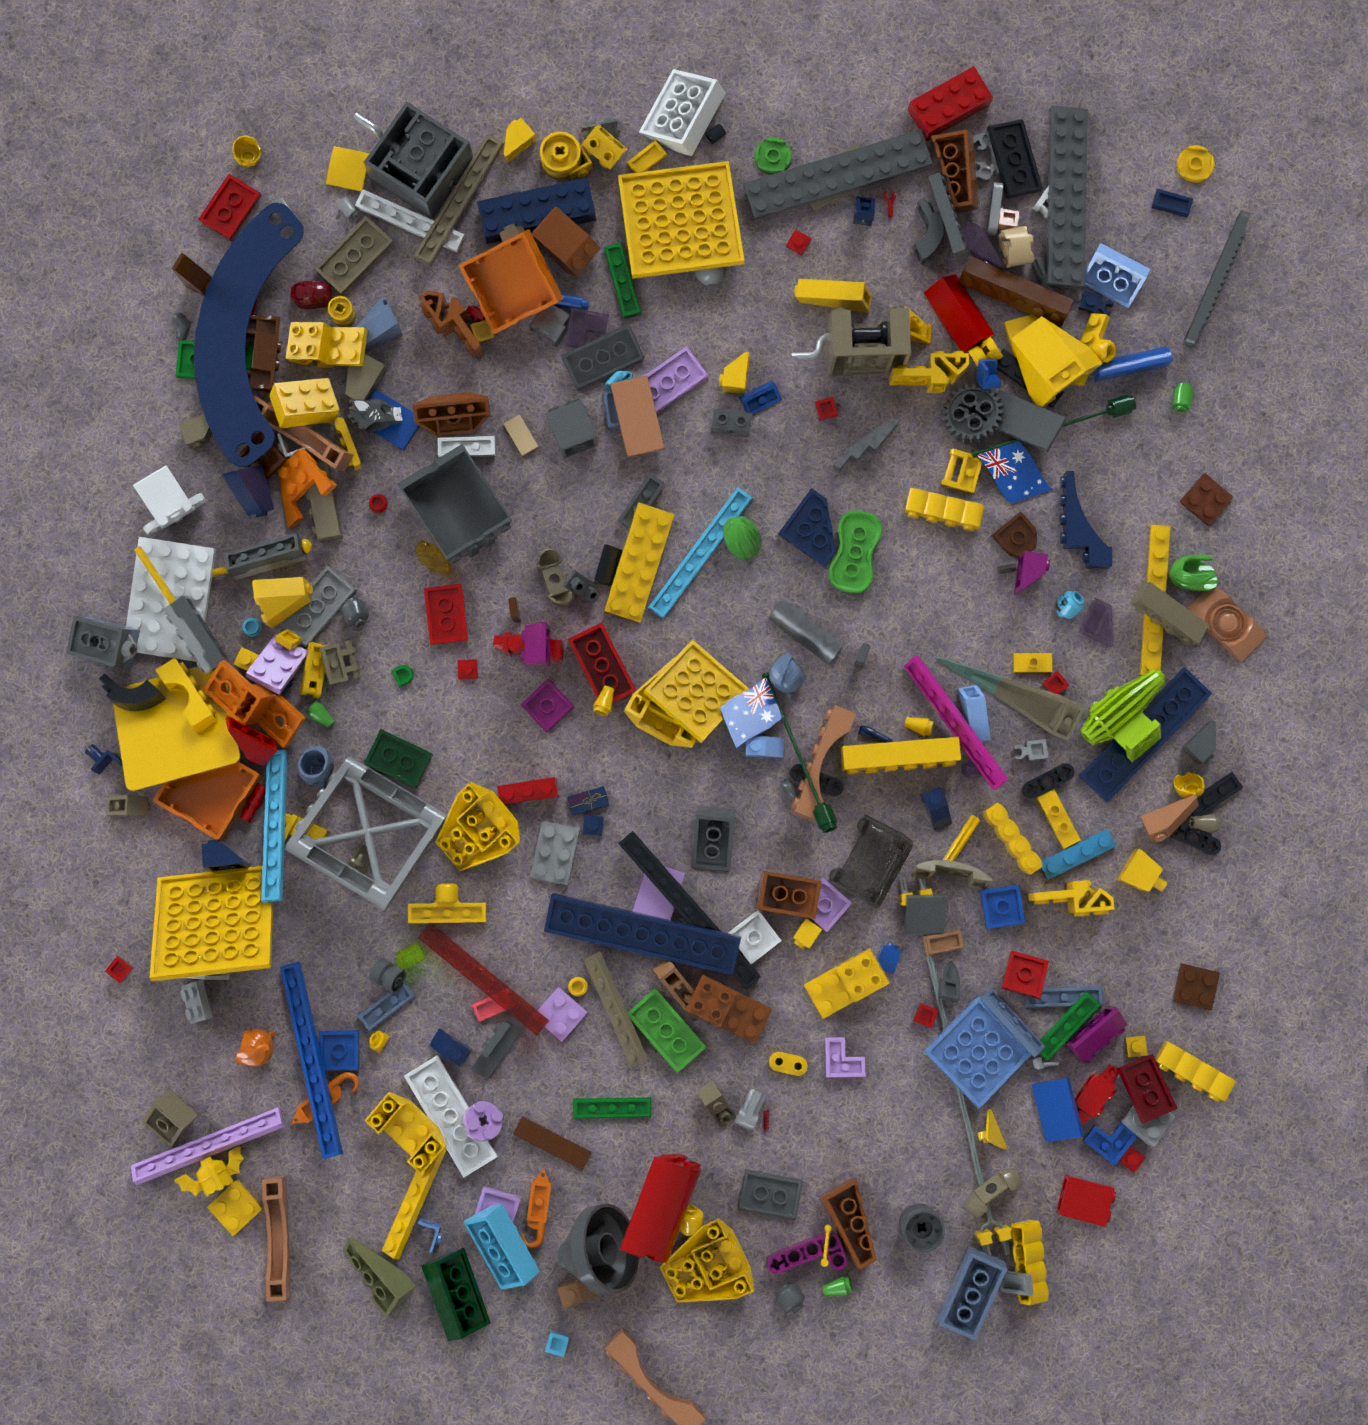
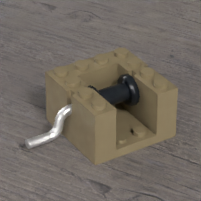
M894 306L889 309L886 321H882L880 325L872 323L867 326L851 323V310H846V308L831 310L826 334L818 339L815 351L792 353V361L818 358L822 354L826 342L828 377L891 374L892 369L896 368V366H906L911 355L909 308Z

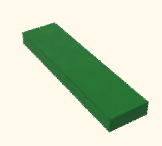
M622 242L605 246L604 251L623 319L640 315L641 310Z
M1086 991L1040 1039L1045 1048L1039 1054L1049 1061L1094 1014L1101 1004Z
M651 1097L573 1098V1119L652 1117Z

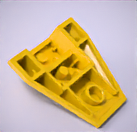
M671 660L631 696L624 712L637 728L671 746L692 748L696 738L643 693L653 680L672 662Z

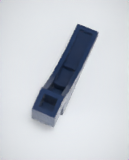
M1066 471L1060 477V488H1063V495L1060 496V506L1063 507V514L1060 515V525H1063V532L1060 533V544H1063V549L1086 550V552H1083L1082 558L1083 563H1086V568L1109 569L1112 566V547H1108L1100 539L1087 521L1078 500L1074 471Z

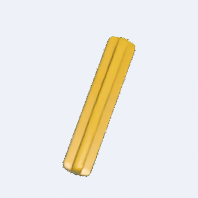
M974 815L969 817L943 860H956L979 824L980 819Z

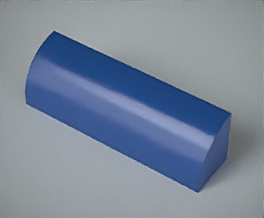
M1161 347L1116 357L1108 363L1102 362L1103 364L1093 371L1095 382L1169 366L1173 361V356L1168 347Z

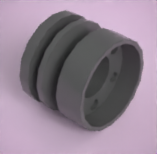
M916 1203L908 1206L902 1212L899 1219V1228L906 1243L912 1249L918 1252H930L942 1243L945 1237V1227L941 1218L932 1207ZM918 1223H920V1224L923 1223V1224H924V1227H923V1228H921V1227L918 1228V1227H917V1224H918Z

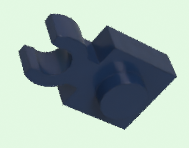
M1085 290L1078 309L1096 314L1099 310L1101 314L1109 316L1111 312L1107 311L1105 306L1113 307L1114 303L1112 301L1103 302L1101 301L1102 295Z

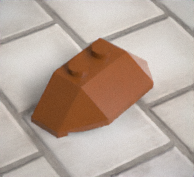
M472 392L436 395L412 404L415 424L437 437L475 433L486 419L491 416L488 396Z

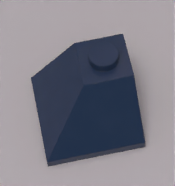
M208 840L207 844H202L203 868L210 872L250 867L248 862L225 844L219 842V840Z

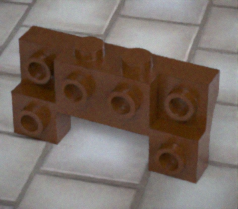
M250 316L247 336L254 337L251 370H247L252 391L270 393L272 390L274 373L279 370L280 360H276V354L281 351V342L278 341L281 317Z

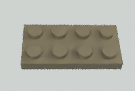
M365 216L326 255L314 270L339 294L343 295L394 242L372 220Z

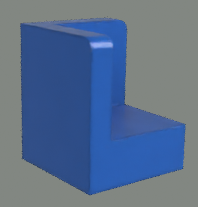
M996 359L979 360L976 381L982 390L1000 388L1001 381L996 375L998 364Z

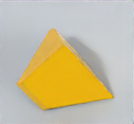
M909 309L911 342L930 344L932 325H927Z

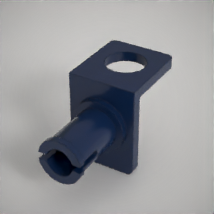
M92 744L88 747L92 751L88 749L85 751V754L96 762L91 771L99 775L113 759L123 767L122 759L109 750L103 754Z

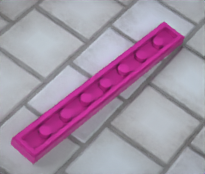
M918 655L913 657L904 668L954 737H959L960 745L991 788L996 790L1009 779Z

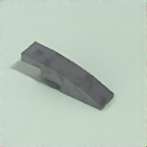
M895 419L862 437L834 463L833 469L839 473L849 459L857 463L867 450L874 454L897 427L899 421Z

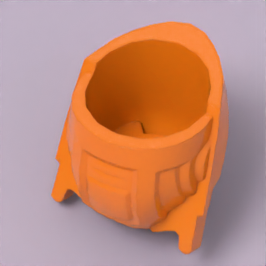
M259 1029L245 1030L240 1050L234 1062L252 1067L266 1064L273 1053L272 1037L276 1035L275 1032L267 1033Z

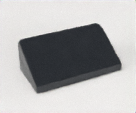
M604 544L594 579L595 582L612 586L623 550Z

